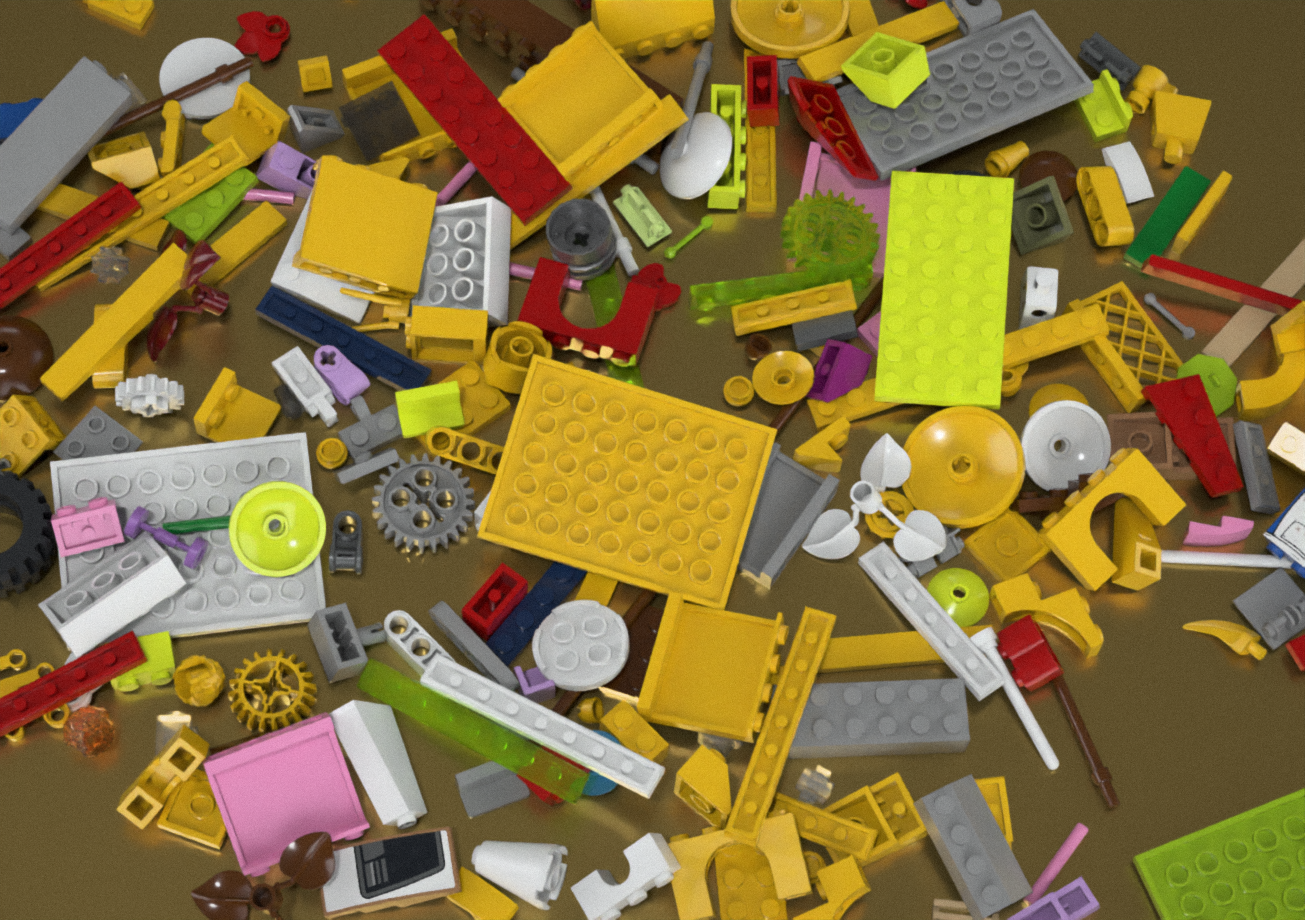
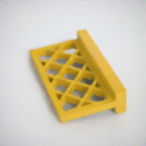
M1121 281L1082 301L1076 299L1069 302L1062 315L1099 303L1105 320L1108 311L1123 316L1122 326L1106 321L1110 331L1120 333L1119 343L1109 341L1106 336L1094 338V340L1079 346L1127 413H1133L1139 410L1142 404L1150 401L1149 399L1146 400L1140 392L1143 387L1139 383V378L1142 377L1155 381V384L1175 380L1162 375L1163 365L1172 367L1177 372L1178 367L1183 365V362L1124 282ZM1119 293L1126 302L1125 308L1110 304V296ZM1128 317L1139 320L1143 325V330L1138 331L1128 328ZM1125 335L1141 339L1139 349L1125 346ZM1146 341L1157 344L1161 350L1160 356L1144 351ZM1122 353L1138 357L1136 367L1126 365L1121 358ZM1143 359L1158 363L1157 374L1141 369Z

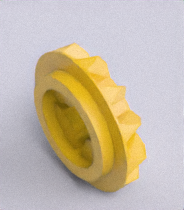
M880 492L882 504L885 507L887 506L893 515H899L896 517L905 524L907 516L914 511L910 501L904 495L897 492ZM879 510L872 514H865L864 522L869 526L870 532L876 533L881 539H894L895 534L901 529L894 523L891 526L886 518H880L884 514Z

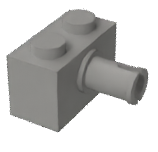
M346 603L317 610L307 625L329 683L358 676L368 663L363 647L385 642V631H378V629L383 628L380 622L356 629Z

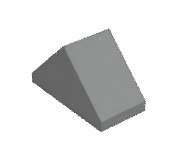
M290 105L288 107V115L291 116L289 121L290 130L302 153L338 140L345 135L333 110Z

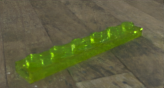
M871 262L692 285L689 286L688 302L690 310L709 311L719 306L729 305L731 307L851 279L853 291H860L871 285L873 269Z

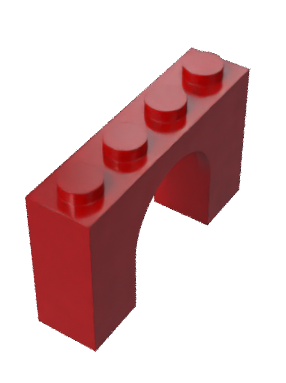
M540 257L517 321L526 322L538 327L543 332L542 336L547 342L550 341L552 346L557 349L580 351L586 357L608 359L620 367H627L628 365L637 367L658 305V290L628 282L620 308L610 322L597 328H581L570 323L560 311V306L570 280V266Z

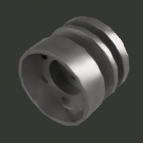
M572 199L561 203L551 212L546 222V235L554 261L570 266V278L590 280L601 276L611 267L616 255V244L612 234L611 223L605 209L598 203L588 199Z

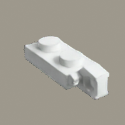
M298 346L271 362L274 370L311 417L319 414L327 427L339 421L336 416L337 412L331 406L336 403L332 390Z

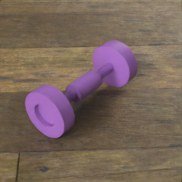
M138 506L130 516L124 534L132 539H135L142 529L153 534V538L173 549L178 547L188 552L184 565L194 570L207 550L208 541L197 537L190 547L179 541L180 537L161 527L156 529L146 524L149 510Z

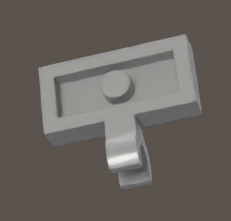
M361 395L350 400L352 405L350 408L358 422L338 432V437L347 447L348 454L353 462L354 456L366 451L373 453L403 437L395 405L393 404L371 415Z

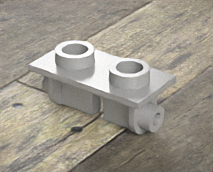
M943 526L947 536V543L945 549L936 555L940 563H944L960 554L961 549L965 547L962 539L959 536L956 538L954 534L961 531L959 528ZM901 556L899 557L901 562L908 563L907 569L917 578L937 567L933 557L922 561H908Z

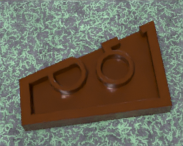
M647 605L628 630L630 651L624 667L610 682L595 689L638 702L664 610Z

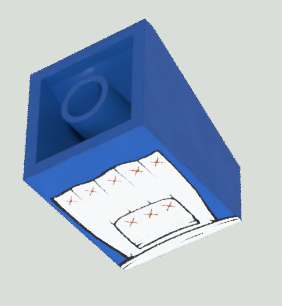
M1305 488L1263 534L1268 543L1266 548L1278 559L1281 560L1284 556L1293 563L1290 566L1292 570L1304 579Z

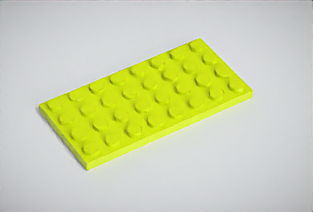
M892 171L874 401L953 407L976 406L984 409L1000 410L1014 178Z

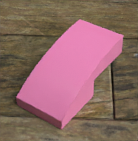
M1222 516L1217 526L1190 521L1184 532L1182 545L1208 547L1239 542L1247 539L1253 528L1254 521L1229 516Z

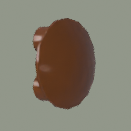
M1043 150L1033 153L1024 160L1019 171V180L1022 187L1025 188L1049 176H1054L1062 200L1066 201L1077 189L1076 176L1078 171L1075 164L1067 156L1056 151Z

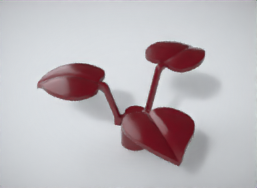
M179 228L175 230L171 239L162 249L160 256L172 243H175L184 252L186 251L187 238L183 230ZM204 240L198 241L190 250L185 259V270L180 280V288L185 291L194 284L196 285L191 294V301L195 302V306L173 305L170 309L164 306L159 310L149 326L147 350L153 362L157 363L159 353L168 343L176 328L177 312L188 311L202 314L203 310L219 316L228 305V293L199 281L221 259L211 248L210 244Z

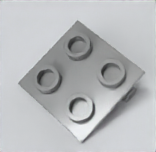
M94 406L53 453L62 460L136 452L143 444V441L98 407Z
M1282 567L1232 601L1272 650H1275L1305 628V594Z

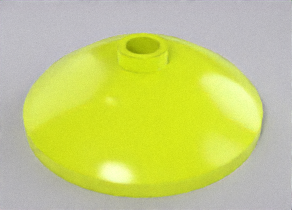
M269 481L247 491L236 503L229 520V539L238 559L250 570L269 577L289 576L306 568L319 554L326 535L325 516L318 501L305 488L287 481ZM274 519L279 520V526L276 529H269L270 521Z

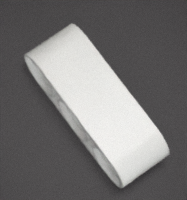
M393 611L385 618L384 630L386 641L421 677L436 653L455 662L405 611ZM396 625H403L407 628L402 634H395L391 631ZM418 647H425L429 650L428 654L424 656H416L413 654V651Z

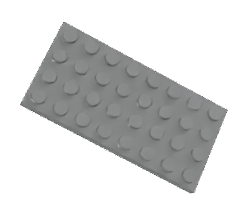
M1032 9L927 52L930 76L895 109L871 102L854 83L836 90L882 181L891 177L892 171H906L1093 93L1094 84L1037 12Z

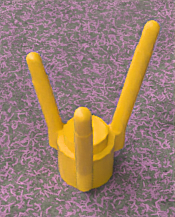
M340 288L339 291L342 294L384 304L383 318H389L388 322L359 325L351 328L359 332L381 329L399 330V323L405 324L406 316L409 314L410 299L388 297L379 293H374L373 295L353 289Z

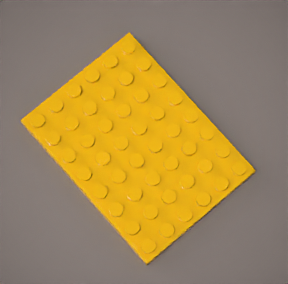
M533 354L477 538L669 596L670 591L681 593L683 600L686 602L724 610L777 429Z

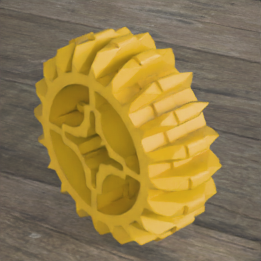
M268 648L266 650L267 657L262 658L260 653L255 651V661L251 662L249 659L244 658L242 662L245 670L235 668L234 674L237 679H230L229 686L233 689L228 692L229 700L233 701L230 705L233 713H238L237 720L239 723L248 721L247 729L250 731L259 725V733L267 731L268 728H271L274 732L279 727L290 726L291 722L298 723L302 721L300 715L310 716L311 710L308 706L315 705L316 703L315 697L311 694L317 692L316 684L311 683L314 680L313 673L306 672L308 668L307 663L303 661L297 664L298 658L295 654L290 655L286 659V653L283 649L278 652L277 656H273L272 650ZM270 672L266 678L255 679L263 673ZM283 673L291 676L297 682L299 691L292 690L291 686L282 683ZM276 684L278 691H274L273 695L270 696V700H268L267 693H271ZM246 693L252 694L254 698L262 701V712L254 709L247 702ZM290 705L287 709L275 713L279 706Z

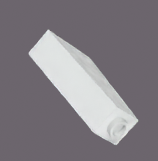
M352 700L329 713L335 731L383 825L398 826V829H405L417 823L416 819L428 812L391 705Z

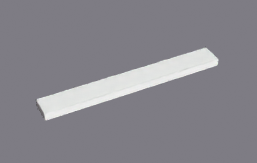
M437 653L420 678L422 685L648 799L665 772V767Z

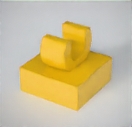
M327 55L297 61L303 93L333 87Z

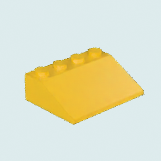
M592 0L591 21L599 33L625 60L636 55L645 56L654 50L664 47L673 48L682 42L692 39L701 40L714 32L715 13L713 0Z

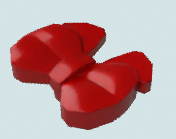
M648 264L640 270L638 276H632V283L658 290L656 311H661L662 308L665 309L674 305L681 297V287L678 284L667 282L662 264Z

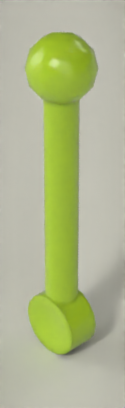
M704 216L699 226L673 247H667L664 250L665 257L668 259L674 258L676 251L703 229H710L713 225V219L710 216Z

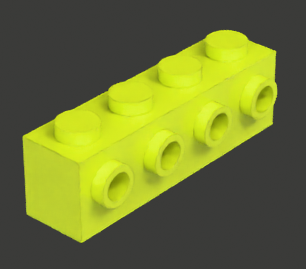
M711 84L709 112L718 115L728 124L732 135V150L729 162L722 176L708 190L707 208L738 209L739 198H745V180H740V171H745L746 153H741V144L745 145L746 126H741V118H746L747 101L741 100V85Z

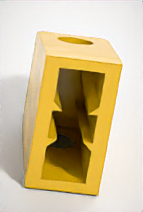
M1155 91L1150 104L1151 145L1154 148L1165 150L1164 160L1167 163L1178 164L1182 161L1183 153H1194L1211 106V100Z

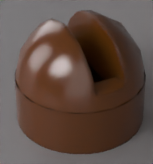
M755 333L747 340L744 350L751 360L759 361L769 354L772 344L763 334Z

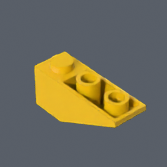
M1123 496L1115 502L1112 563L1118 570L1112 575V583L1138 591L1161 579L1162 550L1149 519L1130 498Z

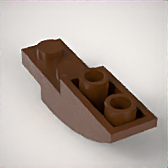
M1093 473L1078 474V480H1068V488L1049 489L1048 495H1038L1037 490L1020 491L1019 497L1015 498L1009 506V510L1019 513L1039 511L1040 520L1043 521L1053 512L1058 514L1066 506L1064 501L1077 490L1081 492L1088 486L1087 480ZM1117 492L1105 496L1097 503L1093 512L1107 507L1125 495Z

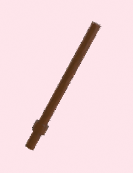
M247 56L228 66L225 63L215 68V72L122 115L103 137L163 110L164 104L169 100L173 99L180 102L218 83L223 85L234 80L233 76L254 67L251 58Z
M1062 674L1051 681L1091 768L1092 773L1090 776L1095 787H1099L1108 809L1116 808L1120 805V801L1111 783L1113 781L1112 775L1108 767L1103 766Z

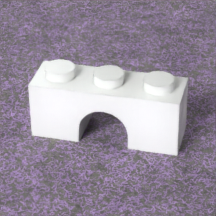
M648 833L623 851L630 864V873L624 883L618 884L609 870L596 869L571 887L572 892L589 920H616L621 916L620 910L628 904L633 906L647 898L646 892L654 886L657 888L662 887L674 879L673 873L679 870L681 866L662 834Z

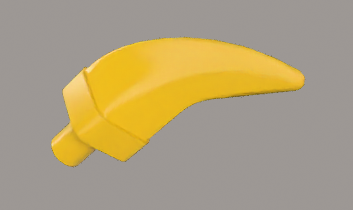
M1202 620L1182 626L1186 630L1211 634L1220 638L1239 655L1250 653L1258 660H1261L1267 653V650L1258 644V641L1261 639L1260 635L1236 623L1221 620Z

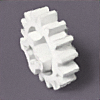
M146 374L145 377L138 376V378L132 379L127 378L126 382H119L118 386L115 387L116 406H122V410H131L134 414L140 413L142 417H154V415H161V413H173V409L180 410L181 405H184L183 385H178L177 381L169 382L168 378L160 379L155 374Z

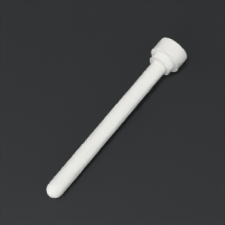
M988 627L970 637V640L976 648L985 654L986 658L1005 678V683L1002 687L1042 759L1050 770L1057 769L1059 761L996 649L998 644L995 640L998 638L992 627Z

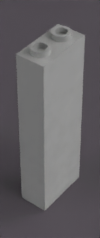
M84 56L0 146V228L10 236L132 105L131 89L120 79L116 81L107 75L108 71L96 60L91 62Z

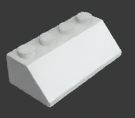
M145 531L38 605L78 659L83 654L93 651L99 643L111 635L121 632L128 623L137 617L147 614L154 605L163 599L176 594L179 588L185 585L186 582L167 553Z

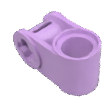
M325 345L318 348L315 352L314 368L332 390L334 397L343 405H349L351 399L359 396L370 386L366 375L357 366L353 365L336 347Z

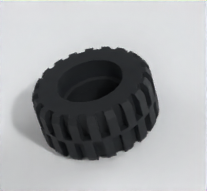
M7 471L5 476L0 474V513L10 514L19 518L23 523V530L17 542L8 550L0 553V598L8 597V591L16 590L17 594L26 590L24 587L26 583L31 582L35 584L41 579L39 572L41 569L43 571L49 569L52 564L50 556L55 555L57 550L56 538L51 523V515L53 514L44 494L40 489H35L33 482L27 478H22L20 481L17 473Z

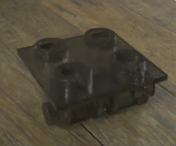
M392 81L339 107L343 115L341 121L344 127H349L367 162L420 135Z

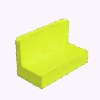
M457 380L395 392L396 407L404 438L426 435L430 428L437 425L451 429L462 428L465 425Z

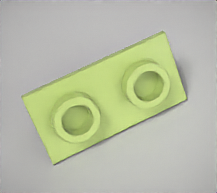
M627 184L621 189L623 195L614 200L613 204L647 248L672 233L670 227L638 186L632 187L630 184Z

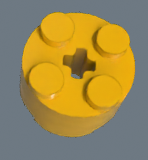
M514 321L509 322L508 326L498 327L492 334L483 360L486 382L490 386L497 387L505 392L521 395L533 354L551 359L552 345L550 341L547 343L542 336L543 332L538 327L526 322Z

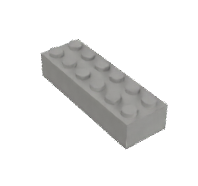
M964 678L813 684L787 759L965 752L970 741ZM773 685V693H772L771 701H772V698H773V695H774V693H775V690H776L777 685Z

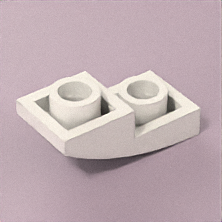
M1130 141L1101 149L1106 166H1111L1116 173L1126 204L1154 197L1147 173Z

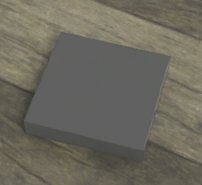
M852 310L792 324L798 351L823 346L826 344L827 339L844 341L858 337Z

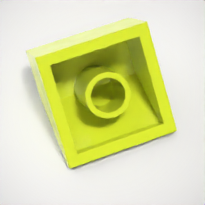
M876 32L841 65L842 71L871 102L893 109L898 107L930 76L925 47L923 45Z

